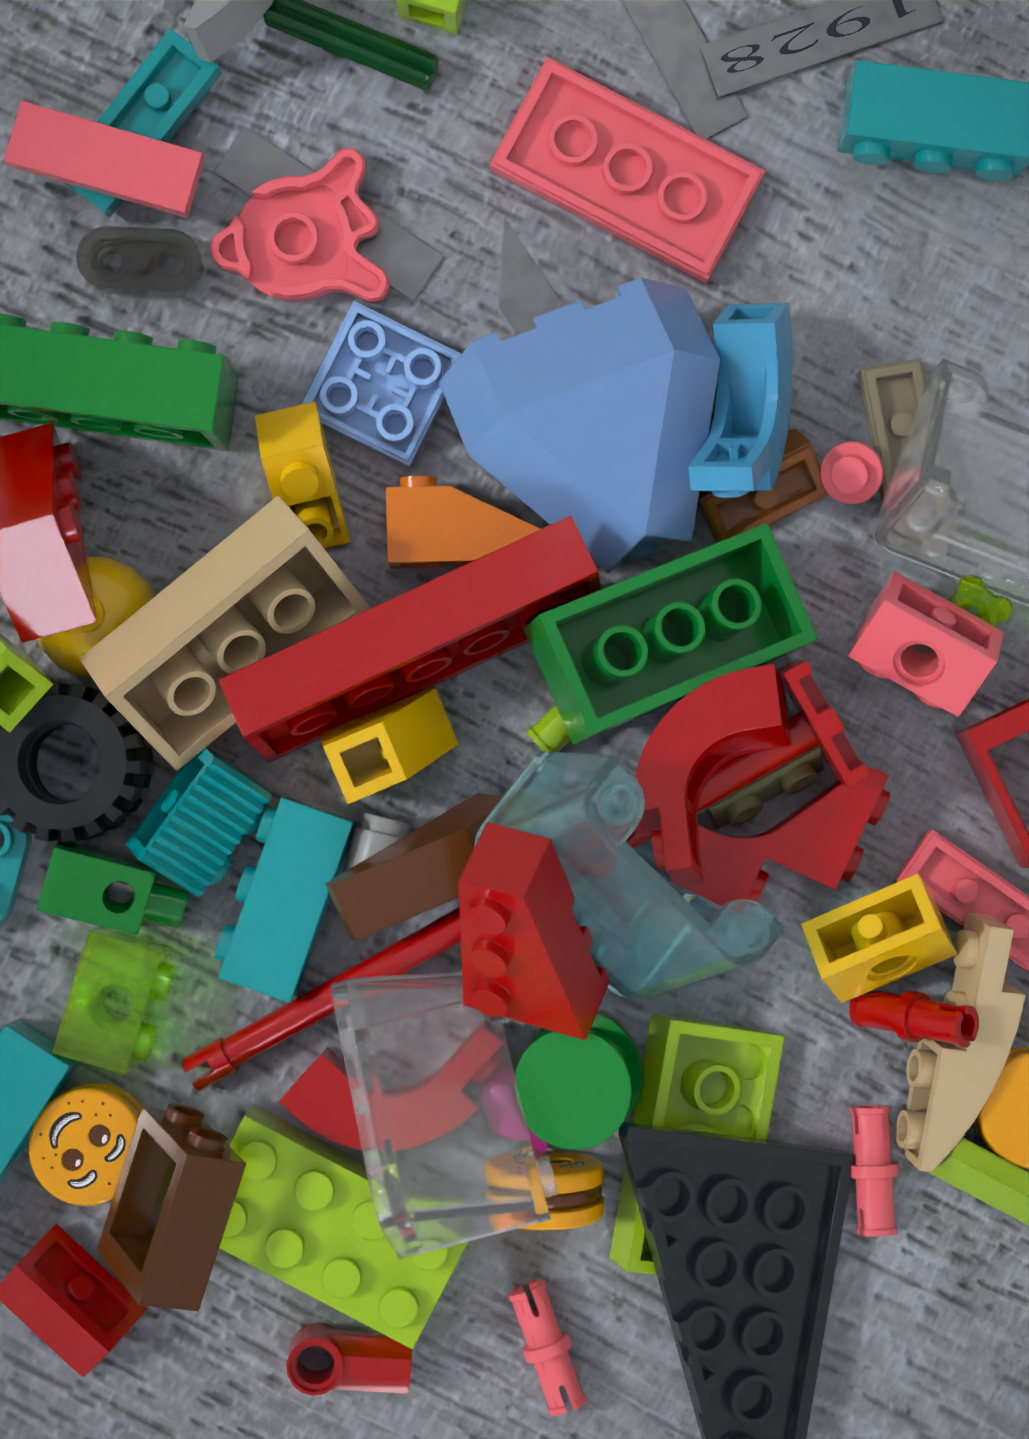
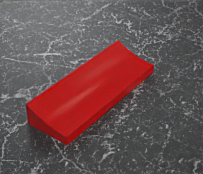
M568 516L220 678L218 681L242 736L270 763L321 739L320 734L431 688L528 643L523 629L532 620L544 612L601 590L599 573L572 517Z

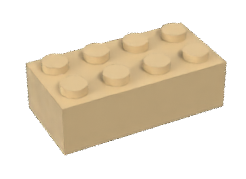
M276 496L79 659L105 698L178 771L236 723L218 679L371 608L306 525L279 496Z

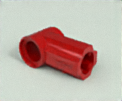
M311 1323L300 1328L291 1340L286 1363L287 1376L296 1389L301 1393L312 1396L322 1395L330 1390L409 1394L412 1349L380 1332L335 1330L332 1326L324 1323ZM320 1346L331 1353L334 1361L324 1370L314 1371L306 1368L301 1363L299 1355L308 1347Z

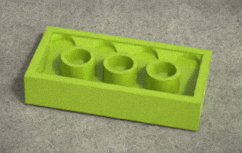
M652 1012L643 1060V1088L640 1099L635 1106L633 1123L767 1140L785 1036L730 1024ZM625 1163L609 1259L626 1272L657 1275L629 1171Z

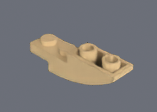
M966 912L964 928L957 933L954 940V946L958 955L953 956L956 970L952 991H948L943 999V1003L959 1006L968 1005L976 1009L979 1016V1030L976 1039L969 1041V1047L963 1048L955 1044L924 1038L918 1042L917 1049L911 1051L907 1061L906 1075L910 1088L906 1110H902L897 1117L895 1138L899 1146L898 1150L919 1171L932 1172L955 1148L974 1123L1002 1072L1019 1026L1026 994L1005 981L1014 929L991 915Z

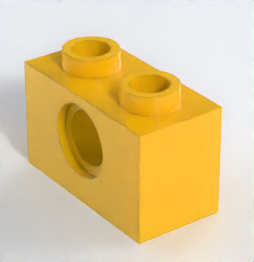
M918 873L801 923L821 979L841 1003L958 955L937 903Z

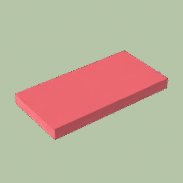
M549 57L544 61L490 163L491 172L705 284L710 279L766 172Z

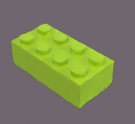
M253 1105L244 1116L229 1145L246 1162V1167L219 1248L413 1350L472 1236L473 1219Z

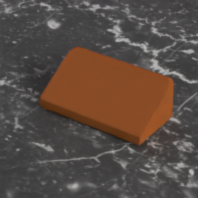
M791 429L787 433L782 464L771 491L754 490L734 498H720L714 496L712 491H699L697 506L715 541L718 543L767 523L769 526L829 494L822 484L821 467L811 442L797 429Z

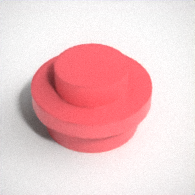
M859 441L843 442L832 448L823 459L820 471L821 481L827 493L835 500L845 504L862 503L870 499L879 490L884 478L883 463L878 453L871 446Z

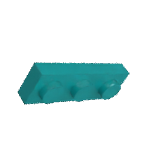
M169 28L101 115L97 123L168 143L221 76V68L214 61L209 63L200 60L193 45ZM64 183L108 218L112 216L123 201L119 198Z

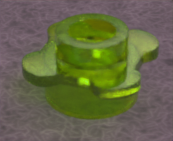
M976 575L962 577L958 583V590L950 599H946L968 611L970 606H977L980 612L973 615L995 627L998 621L1007 620L1012 612L1011 601L1005 596L993 594L984 587L983 579Z

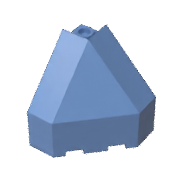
M642 277L617 286L619 297L585 309L582 301L579 300L534 317L535 329L503 341L500 340L497 332L473 340L439 381L467 454L550 525L571 516L593 562L607 574L624 557L646 560L647 557L655 554L662 547L665 539L685 542L692 541L699 491L690 490L688 466L708 438L720 365L719 355L687 289Z

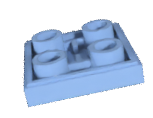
M353 301L302 404L316 401L322 426L411 469L445 401L439 381L461 356V353Z

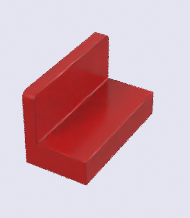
M55 1224L0 1283V1301L82 1377H85L116 1346L148 1309L144 1305H138L128 1290L58 1224Z

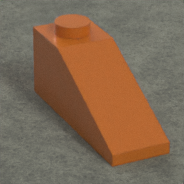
M434 476L401 477L400 487H386L387 562L391 569L461 567L540 530V528L451 486H437V477Z

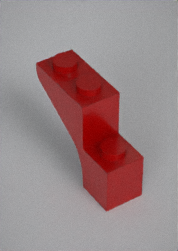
M867 768L871 776L849 788L838 780L772 828L753 836H725L698 825L704 884L682 888L740 914L744 903L752 907L756 904L769 876L768 872L761 869L765 859L834 890L840 879L848 883L856 872L863 856L864 849L857 846V843L866 824L869 823L875 826L888 804L891 793L883 788L889 775L874 768ZM667 875L666 879L674 883L671 877Z

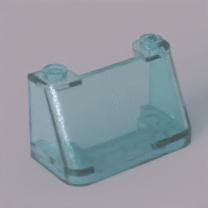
M539 751L482 823L475 837L474 848L487 822L551 839L575 896L571 909L578 925L587 926L593 939L589 949L596 967L605 968L610 980L608 988L612 992L631 1000L646 1001L759 962L769 952L785 930V927L763 905L753 900L735 899L725 903L720 909L709 908L698 896L684 894L682 897L626 842L644 814L645 798L643 789L637 779L613 755Z

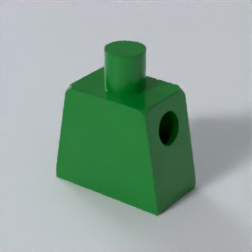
M58 841L52 853L36 910L138 935L142 919L179 928L189 892L153 882L156 871L140 861L73 842ZM120 882L130 885L134 894L129 901L119 903L111 901L107 897L105 889L111 883Z

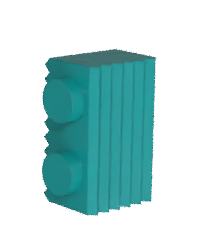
M206 747L177 771L126 842V845L140 862L199 897L204 894L206 886L218 883L226 874L231 862L230 854L234 852L235 845L241 843L242 835L251 834L259 827L267 807L266 803L270 802L272 794L251 775Z

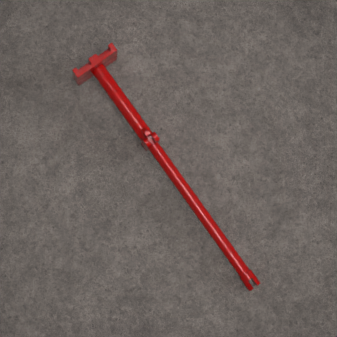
M796 658L777 669L784 688L798 713L788 718L792 746L744 754L724 764L706 783L699 799L697 813L818 745L835 778L847 788L871 776L866 765L858 759L843 732L845 728L835 710L827 704L811 676L812 670L807 661ZM633 806L604 822L600 819L580 831L577 841L556 853L569 882L594 868L597 874L608 870L619 863L621 855L652 839V831L660 830L661 828L646 830L633 812ZM460 908L452 910L227 1038H218L183 1058L182 1065L185 1073L206 1061L211 1070L200 1075L192 1083L194 1088L198 1091L208 1088L238 1071L239 1066L460 943Z

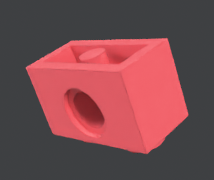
M894 571L858 626L848 657L859 662L861 667L871 675L878 678H888L912 691L924 704L932 708H943L959 717L998 662L1004 631ZM923 644L929 646L935 652L923 653L913 648L912 645Z

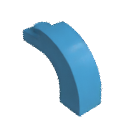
M789 303L728 304L713 323L714 345L720 358L713 423L706 442L688 466L690 490L712 491L714 496L720 498L739 497L754 490H772L779 474L785 451L792 393V335Z

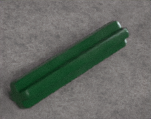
M274 0L263 15L264 22L268 27L422 90H428L437 76L439 58L435 54L306 1Z

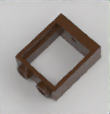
M168 1104L166 1110L142 1107L97 1251L138 1305L199 1312L246 1162L227 1144L228 1138L225 1135L213 1130L203 1120L204 1114L201 1111L182 1104Z

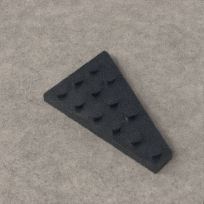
M623 1122L619 1127L618 1135L701 1438L806 1439L851 1182V1165L854 1164L855 1155L840 1149Z

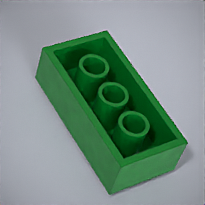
M0 313V420L33 425H44L53 422L55 428L229 452L239 378L225 357L216 354L215 345L202 341L183 339L178 340L177 348L152 345L153 338L151 336L131 331H115L114 340L90 337L89 328L66 322H52L50 331L26 328L27 321L25 319Z
M767 523L544 612L523 629L573 745L680 701L687 694L714 678L738 670L763 666L818 640Z

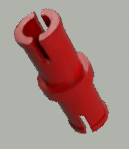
M872 990L850 1001L849 1014L855 1026L896 1032L897 1036L903 1041L914 1043L926 1038L965 1048L970 1046L969 1041L976 1039L979 1030V1016L974 1007L932 1001L923 992L907 991L899 995Z

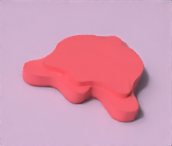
M343 148L336 152L326 166L315 173L305 176H284L267 181L252 191L253 197L244 205L239 216L235 215L230 225L213 237L210 251L216 265L225 272L242 276L260 292L275 300L293 303L312 301L330 293H346L367 303L377 304L382 302L387 297L390 288L387 274L357 251L360 241L375 236L380 226L376 214L359 197V189L366 175L364 157L354 148Z

